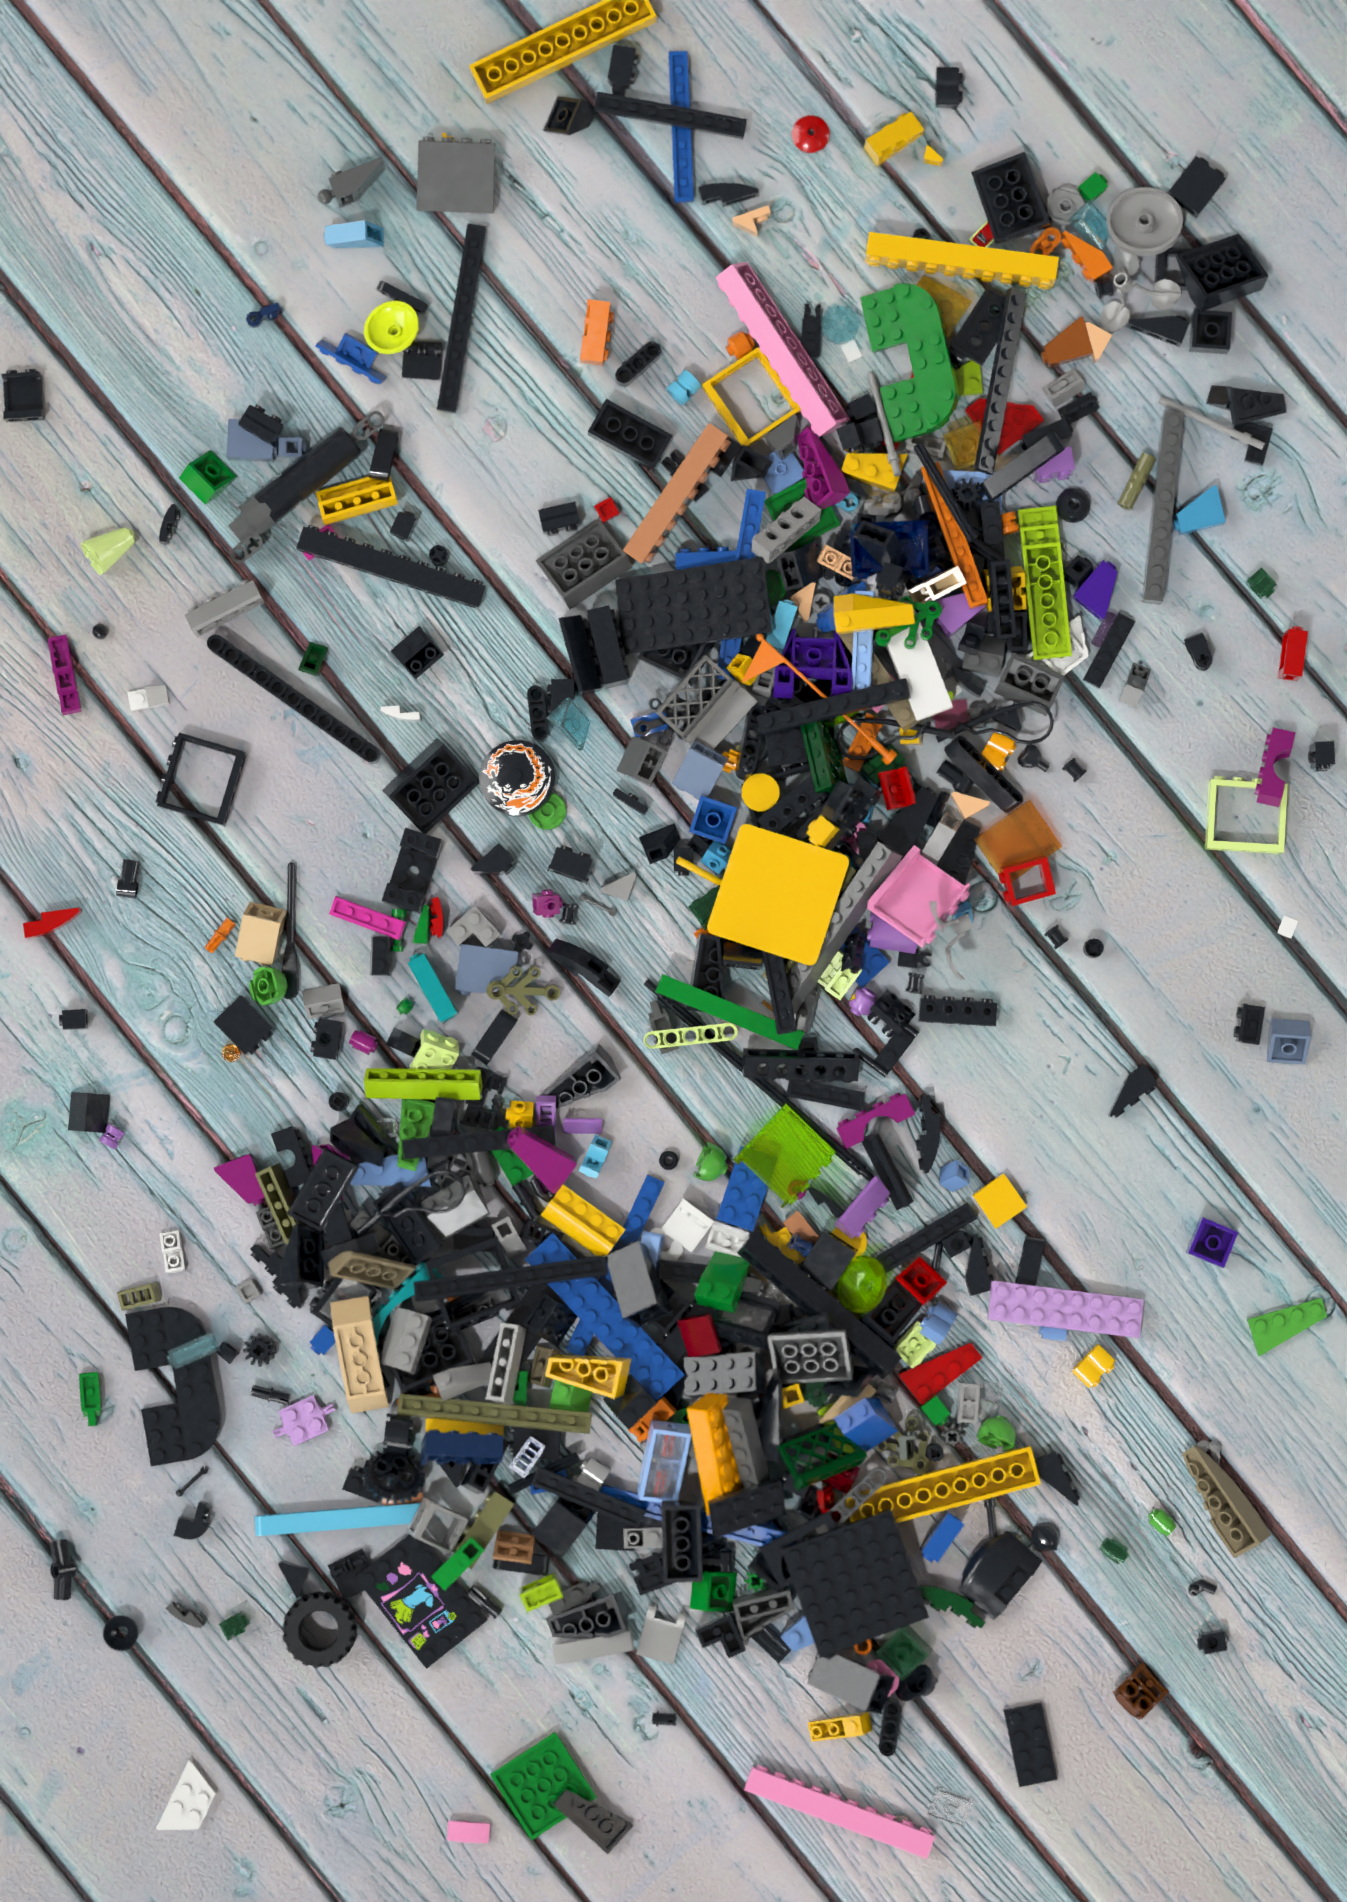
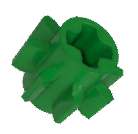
M746 1572L749 1576L748 1579H744L745 1583H749L747 1590L754 1588L755 1593H757V1588L765 1589L764 1581L760 1578V1584H751V1577L756 1578L758 1576L754 1573Z

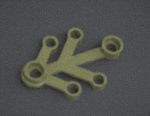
M513 965L510 968V973L502 980H494L486 988L487 995L491 999H499L510 1015L518 1012V1006L514 1002H510L505 994L514 995L528 1015H534L537 1008L524 995H545L551 1001L557 1000L560 996V989L555 984H549L546 987H525L533 979L541 975V971L537 966H531L528 969V974L514 986H507L514 978H519L522 975V969L518 965ZM515 969H519L517 974H513ZM536 969L537 973L532 975V971ZM494 987H498L496 992L492 991ZM553 988V993L548 994L549 989ZM511 1006H515L513 1011H509ZM533 1006V1010L528 1012V1008Z
M909 1416L906 1419L907 1431H914L918 1424L914 1416ZM911 1418L915 1420L913 1426L908 1424V1420ZM899 1431L893 1435L898 1443L899 1436H902ZM924 1431L918 1434H926L927 1439L926 1441L919 1439L918 1454L913 1450L912 1459L900 1460L897 1456L891 1455L887 1459L888 1465L890 1467H911L912 1471L916 1474L926 1473L930 1467V1462L925 1457L926 1445L930 1438L929 1434ZM883 1441L885 1444L884 1449H879L878 1445L876 1446L879 1452L885 1450L897 1452L898 1444ZM896 1458V1464L891 1465L890 1459ZM922 1461L924 1466L918 1468L917 1462Z

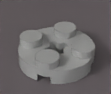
M1061 187L1049 195L1046 202V210L1050 220L1060 226L1074 225L1084 212V201L1077 190L1070 187ZM1064 202H1067L1070 210L1063 211L1060 204L1063 205Z
M873 492L870 494V498L863 502L864 511L868 510L870 515H886L892 509H894V512H897L902 508L900 494L898 492H891L889 494Z

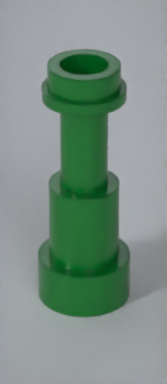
M392 909L391 917L405 921L407 910ZM402 937L400 940L394 939V946L391 945L393 952H403L404 946H401Z

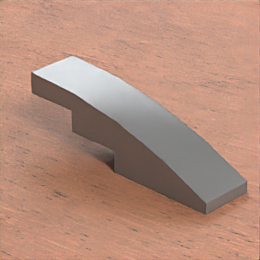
M631 1630L610 1638H584L552 1645L556 1664L635 1650Z

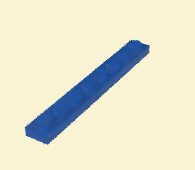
M687 51L668 52L670 105L690 108ZM671 126L675 203L694 202L691 130Z

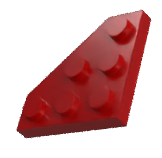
M981 398L964 410L980 432L987 400ZM1006 403L997 452L999 456L1021 440L1022 435L1031 432L1045 421L1033 405Z

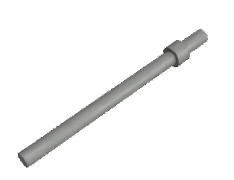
M871 372L867 376L888 451L887 459L892 466L894 476L897 477L901 475L898 463L900 459L898 452H895L875 373Z
M1163 396L1158 401L1159 404L1184 413V415L1241 440L1240 443L1250 444L1261 450L1265 445L1264 442L1253 438L1247 432L1237 431Z

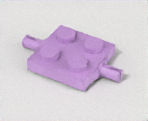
M312 1395L279 1410L283 1426L273 1430L275 1438L287 1434L295 1447L330 1431L325 1415L336 1411L335 1408H332L334 1405L332 1403L322 1408L315 1396Z

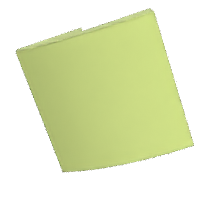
M840 950L817 981L825 987L824 990L841 1000L862 972V969L857 974L851 973L850 969L841 971V960L844 953Z

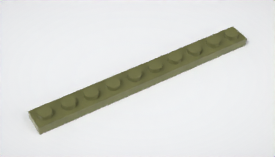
M400 1394L397 1409L398 1415L590 1434L592 1413L455 1399L442 1401V1398Z

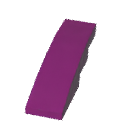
M67 635L47 638L62 715L82 712Z

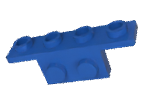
M348 333L343 335L337 348L324 340H320L315 345L322 354L330 355L338 363L351 367L355 373L367 376L372 383L382 384L387 379L385 375L371 368L378 352Z

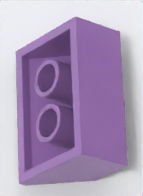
M874 1176L834 1223L850 1239L854 1236L858 1238L865 1230L864 1224L867 1221L871 1223L877 1216L875 1211L878 1207L883 1208L889 1201L887 1197L890 1192L878 1177Z

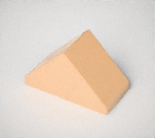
M1086 322V328L1093 349L1092 359L1093 363H1096L1112 335L1094 324Z
M813 582L789 597V600L795 603L794 606L798 607L797 613L805 623L809 621L816 584Z
M954 791L951 794V798L963 819H967L987 808L990 801Z

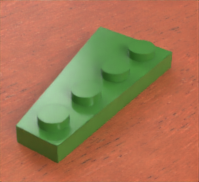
M1318 1298L1247 1319L1258 1357L1327 1317L1322 1298Z

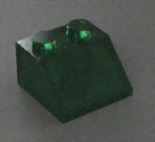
M908 1625L898 1629L875 1654L903 1681L931 1654L933 1649Z

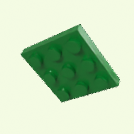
M806 479L764 500V504L773 521L777 520L782 512L789 510L794 502L800 501L805 497L804 489H807ZM829 506L821 509L820 522L792 545L814 540L839 527L841 524L832 507Z

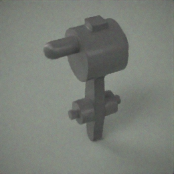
M914 475L908 487L901 491L902 508L896 513H889L884 518L883 527L895 531L897 537H906L913 530V520L908 513L914 500L921 496L919 487L922 477L920 475Z

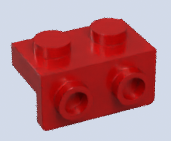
M907 766L878 773L887 811L908 807L916 803L915 792L910 781L911 775L908 772Z

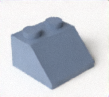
M1271 1018L1268 1032L1267 1062L1305 1065L1311 1039L1310 1021Z

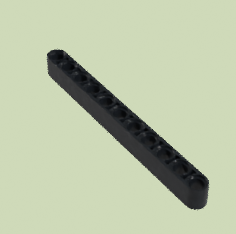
M211 635L208 638L207 646L212 653L369 764H375L380 760L381 754L376 746L219 635ZM214 640L221 641V646L217 649L212 648ZM230 651H236L237 653L236 658L233 660L227 659V654ZM245 662L252 663V668L249 671H244L242 668ZM260 673H267L268 678L266 681H258ZM276 684L283 685V690L280 693H275L273 690ZM291 695H298L299 700L296 704L289 703ZM313 706L314 713L306 715L304 713L305 708ZM322 717L330 719V723L327 726L320 725ZM338 728L345 729V735L343 737H337L335 735V732ZM352 740H361L360 747L352 748ZM369 750L376 751L377 755L374 759L366 757Z

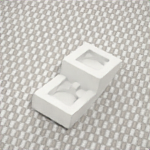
M400 706L380 707L381 712L389 717L403 721L421 722L420 712L401 713Z

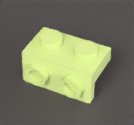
M919 1321L892 1347L912 1369L919 1365L927 1353L936 1347V1343L920 1333L922 1327L919 1326Z

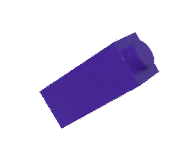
M1104 560L1072 597L1101 622L1106 617L1118 573L1115 570L1116 567L1111 562H1105Z

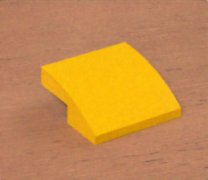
M1004 1173L972 1195L995 1229L1027 1208Z

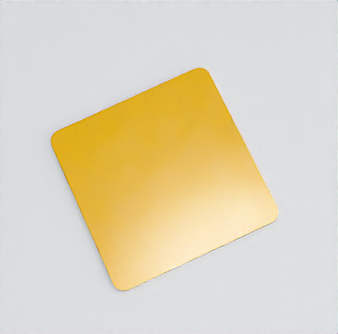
M749 824L742 825L739 828L707 925L708 931L713 935L799 963L814 965L818 960L849 866V859L843 854Z

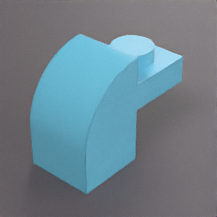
M595 1134L579 1172L597 1179L613 1141Z

